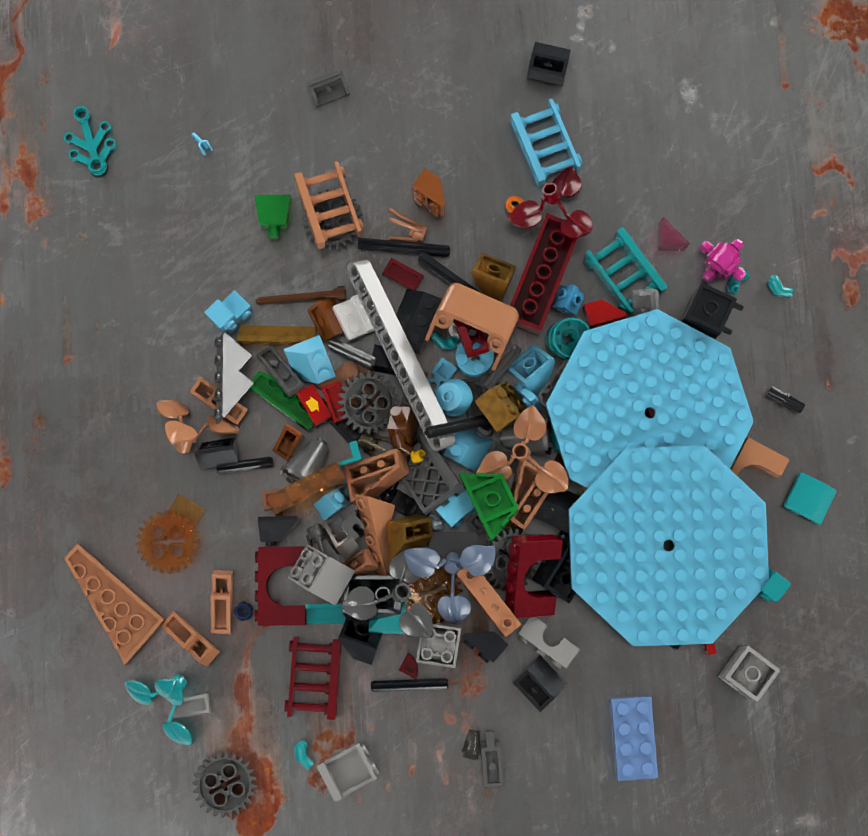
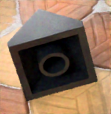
M236 437L200 442L194 451L200 469L239 464Z

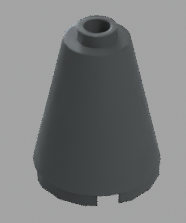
M543 417L547 426L546 433L537 441L529 439L526 446L532 453L551 455L552 447H548V444L552 442L550 434L552 432L551 421H548L549 417ZM514 425L508 426L502 432H499V442L503 443V446L513 449L516 444L525 441V439H519L515 436Z
M321 438L312 439L280 469V475L283 476L285 474L287 476L286 481L302 491L309 489L308 493H311L315 488L329 450L327 442Z

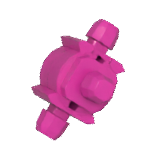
M735 239L730 244L725 243L723 245L719 242L713 247V244L704 241L700 249L705 255H708L705 259L707 270L703 275V280L710 283L716 277L721 279L723 276L724 279H727L732 274L733 278L741 281L746 276V272L741 267L738 268L741 262L739 251L743 247V242Z

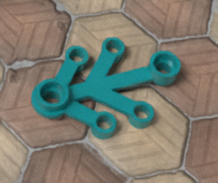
M78 106L74 109L73 115L81 124L85 141L76 137L72 132H66L63 139L67 144H74L88 151L90 158L80 154L77 149H71L68 156L74 162L79 161L87 165L91 174L99 176L107 169L105 160L110 151L115 150L117 147L114 139L107 138L104 142L105 146L98 156L97 148L105 134L111 132L112 127L109 122L102 121L93 139L88 123L90 113L86 107ZM82 113H85L84 118H80ZM104 125H108L106 130L102 129ZM68 136H73L71 140H67ZM109 142H113V146L108 147L107 145ZM78 153L77 157L75 158L72 157V154ZM97 164L101 165L99 169H95Z

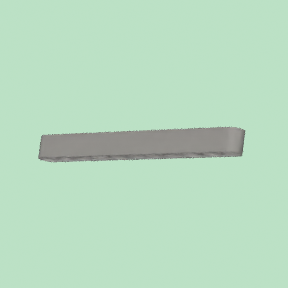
M361 260L349 263L347 266L348 276L423 432L426 431V427L447 423L444 413L370 261ZM453 433L430 439L425 435L430 447L434 451L453 446L455 442Z

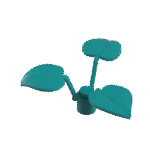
M176 674L172 679L157 680L154 684L156 689L154 693H150L149 688L140 682H124L128 693L140 704L150 705L152 698L158 694L172 703L173 706L167 720L168 723L164 722L162 724L165 734L176 743L183 745L193 744L192 737L187 728L178 722L172 721L176 706L183 703L182 691L187 686V681L183 676Z

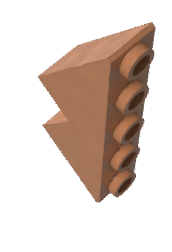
M356 494V506L359 510L360 518L365 525L363 529L365 542L379 567L374 571V576H390L389 565L392 560H389L387 521H391L395 505L369 496Z

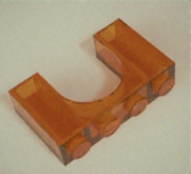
M337 461L267 496L266 499L276 516H285L295 511V507L308 498L326 490L331 492L346 484L347 481Z

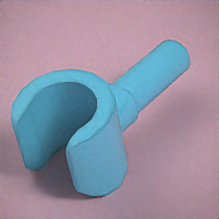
M195 132L191 134L198 142V147L203 155H206L204 151L206 149L212 151L207 140L200 139Z

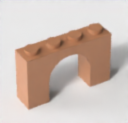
M748 437L744 440L730 470L735 475H738L745 467H756L778 478L783 474L790 459Z

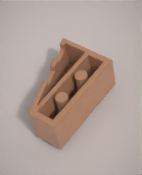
M394 449L345 466L351 503L356 505V494L376 498L409 473L406 455L398 449Z
M527 461L518 462L511 488V493L519 510L508 522V525L519 530L526 529L548 493L541 491L536 485L535 477L540 470Z

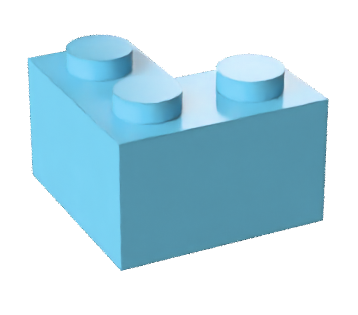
M234 290L223 302L217 299L204 313L222 333L232 334L242 320L245 321L251 316L253 309Z

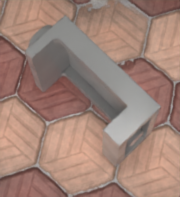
M359 742L317 765L334 802L378 779L377 774L379 770L374 762L371 763L367 756L370 753L365 744L361 745Z

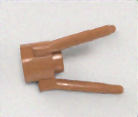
M389 208L390 212L412 224L389 218L391 222L410 229L409 235L412 236V238L389 237V240L415 243L419 240L423 242L427 227Z

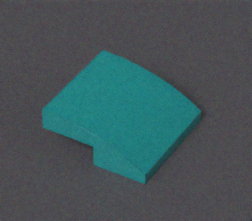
M799 472L783 506L795 514L804 516L815 524L821 525L837 490L807 474Z

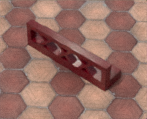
M454 319L453 322L467 358L490 352L481 330ZM470 329L477 331L474 336L468 334ZM475 342L483 344V347L473 349Z

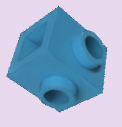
M560 285L552 306L563 314L577 316L585 295L575 285Z

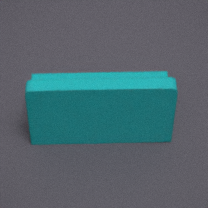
M357 441L349 443L353 458L338 462L341 470H344L345 466L363 460Z
M305 604L307 624L345 623L346 617L342 613V604H336V606L333 604Z

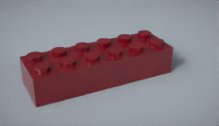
M546 213L510 304L519 313L516 326L537 335L541 333L578 239L565 236L561 231V223L564 219Z

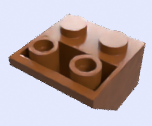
M424 169L412 185L413 201L420 206L424 205L429 208V212L434 216H441L443 218L445 216V200L441 179L427 169Z

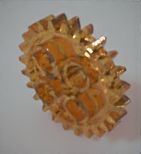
M165 510L164 516H162L160 512H157V518L152 515L150 516V523L144 521L146 528H139L143 534L136 536L141 539V542L136 543V545L141 546L137 553L144 554L141 560H148L146 566L149 567L153 564V571L160 567V573H164L165 568L169 574L172 573V568L179 572V566L186 569L185 562L192 563L190 557H197V554L193 551L200 548L195 545V542L200 541V539L195 538L199 531L192 530L195 524H188L190 518L183 520L184 514L180 513L177 517L176 511H173L170 516L169 512ZM180 526L182 533L180 536L175 537L173 530L175 527ZM157 528L162 529V535L159 538L154 537V531ZM168 538L171 540L185 539L184 543H169V547L166 544L151 545L152 541H167ZM177 546H181L183 549L180 556L174 554V549ZM158 547H161L163 549V555L157 558L155 556V550Z
M443 565L439 569L435 568L434 573L429 577H420L418 581L412 584L405 583L411 590V594L407 598L410 601L408 608L410 609L415 603L422 604L429 611L433 624L439 621L440 623L446 621L439 614L438 601L442 596H451V574L445 570ZM455 581L454 596L463 592L462 589H458L461 582ZM444 586L447 587V589L440 590L437 593L433 592L423 597L419 596V594H424L428 591H434Z

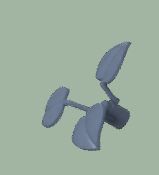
M471 545L462 551L461 556L456 552L448 553L446 559H442L441 563H439L440 555L429 548L408 549L404 551V556L410 571L418 577H429L434 573L435 568L439 569L444 565L445 570L451 574V596H442L439 599L438 611L447 622L459 624L469 616L471 603L463 595L454 596L455 573L460 570L461 565L463 569L468 568L473 576L486 574L493 566L495 560V546Z

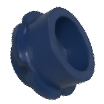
M240 602L234 608V614L240 621L249 620L253 615V607L250 603Z

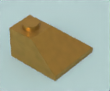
M481 253L471 274L482 294L502 302L516 266Z

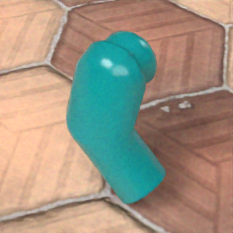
M744 270L746 276L741 281L733 278V275L730 276L727 284L728 292L733 294L739 292L740 282L750 278L747 270Z
M777 275L770 276L768 285L773 294L792 297L793 288L783 287Z
M437 331L431 336V339L442 350H453L459 343L458 338L455 336L443 338Z
M300 740L294 746L295 759L309 770L315 762L306 756L308 744L304 740Z

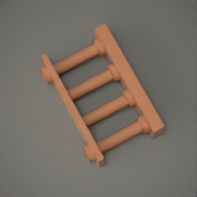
M338 161L334 162L335 171L307 179V177L303 178L302 172L294 174V180L317 249L325 248L327 238L355 230L358 238L361 237V230L364 229L361 218L357 219L344 181L346 177L344 168L339 166ZM335 178L338 179L339 189L315 196L309 195L307 189L310 186ZM343 195L346 206L323 213H315L313 208L316 205L315 203ZM346 213L350 214L352 223L327 231L321 230L319 223H322L321 221Z
M468 568L461 569L456 573L457 578L503 636L507 637L522 625L483 575L473 576Z

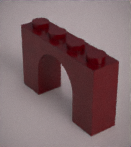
M554 534L512 536L504 603L516 618L555 615L557 596L548 590L526 591L524 586L526 572L534 563L541 560L561 559L563 540Z
M305 546L258 547V551H255V563H258V571H255V582H258V590H255L254 599L255 602H258V610L254 612V621L258 622V626L307 625L305 605H280L271 598L268 591V582L272 574L283 567H294Z

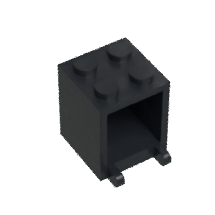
M701 282L693 293L680 321L716 339L721 332L731 335L732 330L725 327L733 308L742 311L744 306L736 303L737 298Z

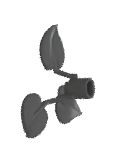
M404 551L396 555L389 565L390 576L394 579H400L399 585L392 590V593L374 600L372 590L362 586L353 589L342 603V608L351 617L358 620H368L377 613L375 604L393 598L396 602H404L406 612L400 615L399 625L406 635L429 638L432 634V620L427 608L419 603L413 604L410 609L408 608L409 600L407 598L410 596L411 590L405 583H415L420 577L410 571Z

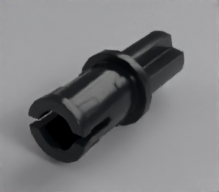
M774 386L771 387L767 396L781 403L782 407L786 406L797 413H801L805 407L803 402L790 396V393L787 394Z

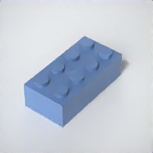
M651 697L609 698L615 778L618 781L658 778Z

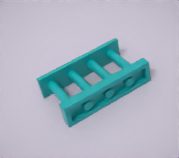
M624 227L616 231L614 242L595 255L588 250L584 256V261L590 269H594L619 303L618 308L626 312L629 317L634 312L632 309V298L626 300L621 294L623 289L641 277H645L649 282V286L645 289H656L659 295L665 292L668 286ZM618 247H623L627 252L626 256L604 271L598 261ZM629 262H634L638 267L637 271L615 286L609 276Z

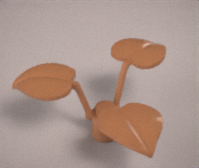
M170 399L157 402L156 408L161 415L167 418L178 417L179 421H168L165 424V434L171 446L176 444L175 449L180 453H189L193 442H197V439L207 427H209L211 432L217 434L240 432L236 424L225 417L219 424H216V419L212 415L207 418L208 423H205L197 433L194 428L183 424L182 416L189 414L188 408L183 403Z
M534 405L526 408L515 421L514 434L517 438L525 439V441L513 447V455H511L510 460L508 461L504 453L492 451L483 458L480 467L476 471V474H503L505 481H507L512 475V469L509 465L516 458L519 461L529 460L541 470L537 473L535 481L537 487L545 493L565 492L569 484L567 472L559 462L550 460L542 467L530 457V450L526 444L529 442V439L532 441L541 439L546 433L547 427L544 418Z

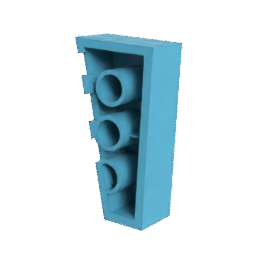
M466 490L460 495L455 493L447 499L443 506L440 505L436 509L437 515L450 529L454 527L458 529L465 523L463 519L468 514L472 516L475 513Z

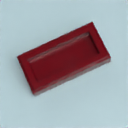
M393 258L389 260L382 272L383 276L410 290H417L424 278V275Z

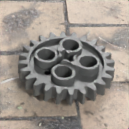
M342 195L315 203L316 205L313 208L315 213L326 212L325 205H328L329 209L333 210L332 207L335 204H340L343 207L346 206V202ZM352 199L351 201L357 219H360V217L363 216V213L357 211H359L361 207L360 205H355L356 199ZM349 213L333 217L338 227L341 226L340 224L344 220L352 223ZM302 215V219L306 220L302 225L303 227H308L304 230L305 234H310L309 240H313L314 237L307 216ZM330 218L319 223L321 230L335 228ZM353 230L327 238L325 246L328 245L330 250H332L333 245H336L337 250H339L340 244L347 247L346 241L353 243L352 236L357 238L356 232Z
M370 371L365 373V377L362 372L358 373V378L352 375V382L345 380L347 387L341 386L340 389L343 393L337 394L338 397L342 398L341 401L336 402V404L342 406L337 412L344 413L340 419L346 418L345 425L352 424L351 430H355L358 427V433H362L364 429L366 434H370L371 429L373 433H378V428L381 431L385 430L383 424L388 426V419L391 415L390 410L394 405L399 404V402L394 401L398 394H392L395 387H388L391 381L383 382L385 376L377 378L378 374L376 372L373 373L372 377ZM366 384H368L371 387L370 394H367L364 391V386ZM379 390L380 393L369 402L370 406L364 407L359 415H356V412L367 403L366 400L371 399ZM352 398H356L358 400V406L356 408H354L351 405ZM379 398L384 400L383 408H380L377 404ZM366 411H368L371 414V420L369 422L366 421L364 418V414Z
M505 528L492 542L487 540L489 546H495V560L485 577L486 580L490 581V585L495 586L496 589L506 591L505 584L508 577L507 565L510 558L509 544H511L512 536H529L530 534H525V531L517 528ZM538 562L534 563L526 572L524 585H528L527 578L533 579L531 572L536 573L533 567L538 565Z
M227 751L223 757L221 752H218L217 759L211 755V762L205 759L203 760L205 767L198 766V770L201 773L194 774L198 781L192 784L198 786V788L193 793H199L195 800L203 801L200 808L206 805L208 807L206 813L214 810V817L221 812V818H224L226 812H228L229 817H232L233 811L238 815L241 813L240 807L244 810L248 808L245 802H253L249 796L256 795L252 788L258 786V784L253 783L257 776H251L255 769L247 768L250 761L244 764V756L238 760L237 753L230 757L229 751ZM229 765L234 768L233 776H228L225 773L226 766ZM209 775L216 777L217 782L215 785L208 783L207 777ZM238 775L241 776V779L229 784L227 788L223 787L212 794L209 793L211 789L221 785L223 780L227 782ZM235 784L243 786L242 794H237L234 791ZM217 793L224 794L226 798L224 803H219L216 800Z

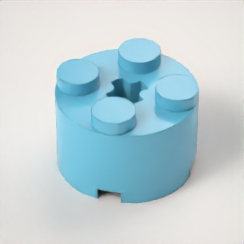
M477 342L473 345V349L483 347V344ZM460 343L456 350V366L465 377L478 378L486 375L491 370L494 352L489 349L490 352L480 354L478 359L472 361V357L467 358L462 343Z

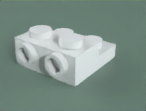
M358 295L352 296L350 300L333 306L332 309L348 342L375 331Z

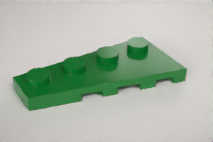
M258 371L251 380L253 385L249 389L309 432L314 424L296 393L288 397L271 375ZM322 398V400L328 408L326 399Z

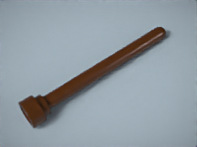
M337 286L332 291L257 297L255 302L261 305L328 298L346 301L345 286Z

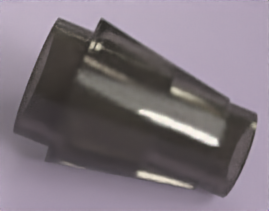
M468 730L461 751L463 758L478 760V756L481 755L480 731Z

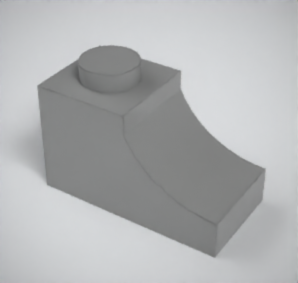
M337 513L322 524L334 546L346 561L360 552L361 548L357 541L340 525L344 520Z

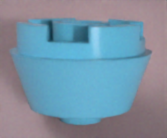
M460 379L445 381L437 389L435 396L443 413L450 417H457L466 413L473 401L471 389Z

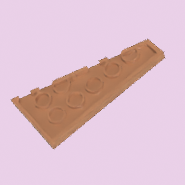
M76 544L64 560L83 589L84 595L88 598L97 618L112 640L113 646L122 658L121 660L124 665H127L165 619L81 545Z

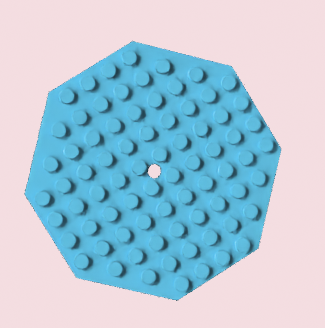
M658 309L584 331L545 404L568 479L586 488L601 475L625 448L706 446L730 469L754 422L730 347ZM646 408H652L655 411L653 418L645 416Z
M706 446L625 448L568 509L571 588L632 646L713 644L761 592L760 589L769 579L766 503ZM666 540H671L674 544L671 551H666L663 547Z

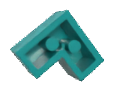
M769 568V579L760 589L761 592L758 595L768 602L774 601L777 603L791 586V583Z

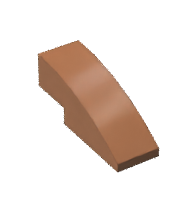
M200 376L189 393L215 410L216 401H214V393L216 387ZM237 402L225 418L238 425L248 409Z
M214 570L212 573L211 633L230 634L233 609V570Z
M174 611L161 625L181 647L206 667L209 666L220 652Z

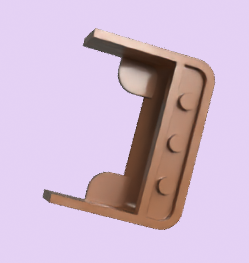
M453 283L445 292L425 340L429 341L436 327L448 328L452 325L454 319L489 334L487 339L488 347L491 351L498 353L491 369L495 371L519 319V313L515 308L462 284Z

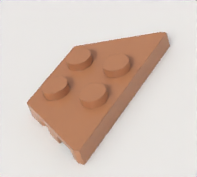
M348 360L334 371L336 377L316 384V388L322 390L321 387L338 380L342 386L347 387L345 380L352 382L351 376L355 375L358 378V373L360 372L365 377V373L370 370ZM368 384L364 386L365 393H371V387ZM379 390L371 399L366 400L367 403L361 408V410L364 407L370 406L369 402L380 393ZM352 398L351 405L357 407L358 400ZM379 398L377 401L380 408H383L382 398Z

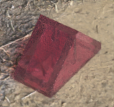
M663 217L658 224V250L685 251L690 243Z

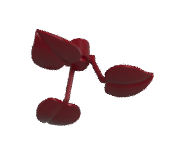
M572 166L563 170L552 183H547L543 186L542 192L544 196L541 197L540 208L537 202L527 200L518 204L507 215L508 220L515 226L532 228L541 222L542 215L540 212L543 211L544 204L547 202L551 205L558 204L567 218L561 223V231L565 236L579 238L588 235L593 229L592 220L586 212L575 210L569 216L560 201L563 195L572 197L581 189V180Z

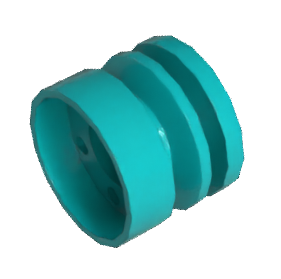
M577 318L557 321L550 326L546 333V346L556 358L569 359L582 333L590 330V328L584 321ZM564 336H567V339L569 340L568 343H565L566 340L563 339Z

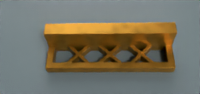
M240 325L237 342L240 345L293 346L316 337V327Z

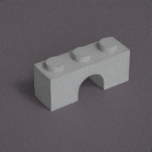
M528 617L517 633L520 635L519 640L527 646L530 643L536 647L535 651L542 657L549 656L552 659L551 663L557 668L561 669V667L567 669L580 649L563 637L557 645L548 646L543 640V632L547 625L536 617Z

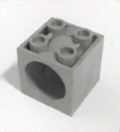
M307 544L292 568L288 579L336 606L355 571Z
M432 624L431 636L429 638L419 637L416 662L455 668L461 628Z
M740 645L717 677L749 701L758 703L781 670L750 646Z

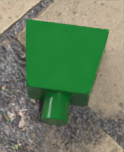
M255 195L261 229H268L269 239H278L279 229L288 228L292 207L291 195Z

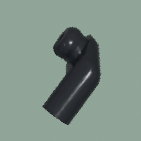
M398 481L381 493V501L387 503L393 501L394 492L399 484Z

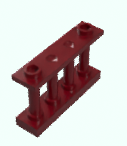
M295 636L289 643V652H292L289 700H285L284 712H288L287 717L293 716V710L324 712V715H327V719L335 720L341 642L338 639H333V643H329V645L299 643V637ZM298 651L328 653V655H332L331 663H327V665L297 663ZM296 672H326L327 675H330V683H296ZM295 690L325 692L326 695H329L328 703H295Z

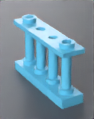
M549 99L548 109L525 118L520 117L518 112L510 116L511 125L538 187L545 185L549 174L573 166L575 172H578L582 164V159L579 153L576 154L559 115L561 114L559 105L555 104L553 99ZM552 116L555 123L554 126L534 134H527L525 130L526 125ZM559 132L563 142L540 151H534L532 146L534 141ZM566 149L570 159L546 168L541 167L539 163L540 158Z

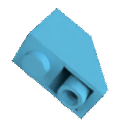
M346 483L325 494L314 504V507L324 521L352 504L348 484Z

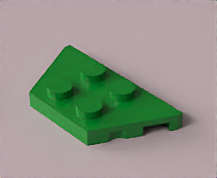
M461 472L459 477L490 542H492L518 512L519 507L503 474H465V472Z

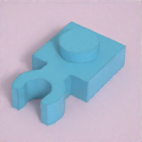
M444 357L440 359L431 372L435 377L428 380L429 385L432 382L437 384L434 392H437L442 381L450 380L458 369Z
M520 382L514 386V389L517 390V395L523 398L522 402L526 405V408L534 405L538 411L542 409L537 396L527 387H524Z

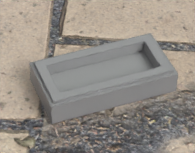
M209 693L183 697V703L176 706L172 720L211 713ZM169 702L171 711L173 704Z

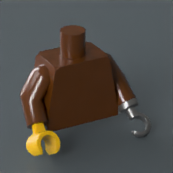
M410 405L393 407L390 410L391 415L387 426L393 449H398L407 456L410 455L414 463L423 461L424 459L421 457L426 455L424 450L413 451L419 422Z

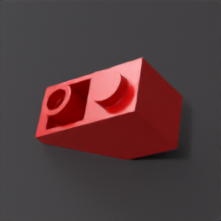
M603 299L584 304L582 307L586 323L590 329L620 321L627 317L626 312Z

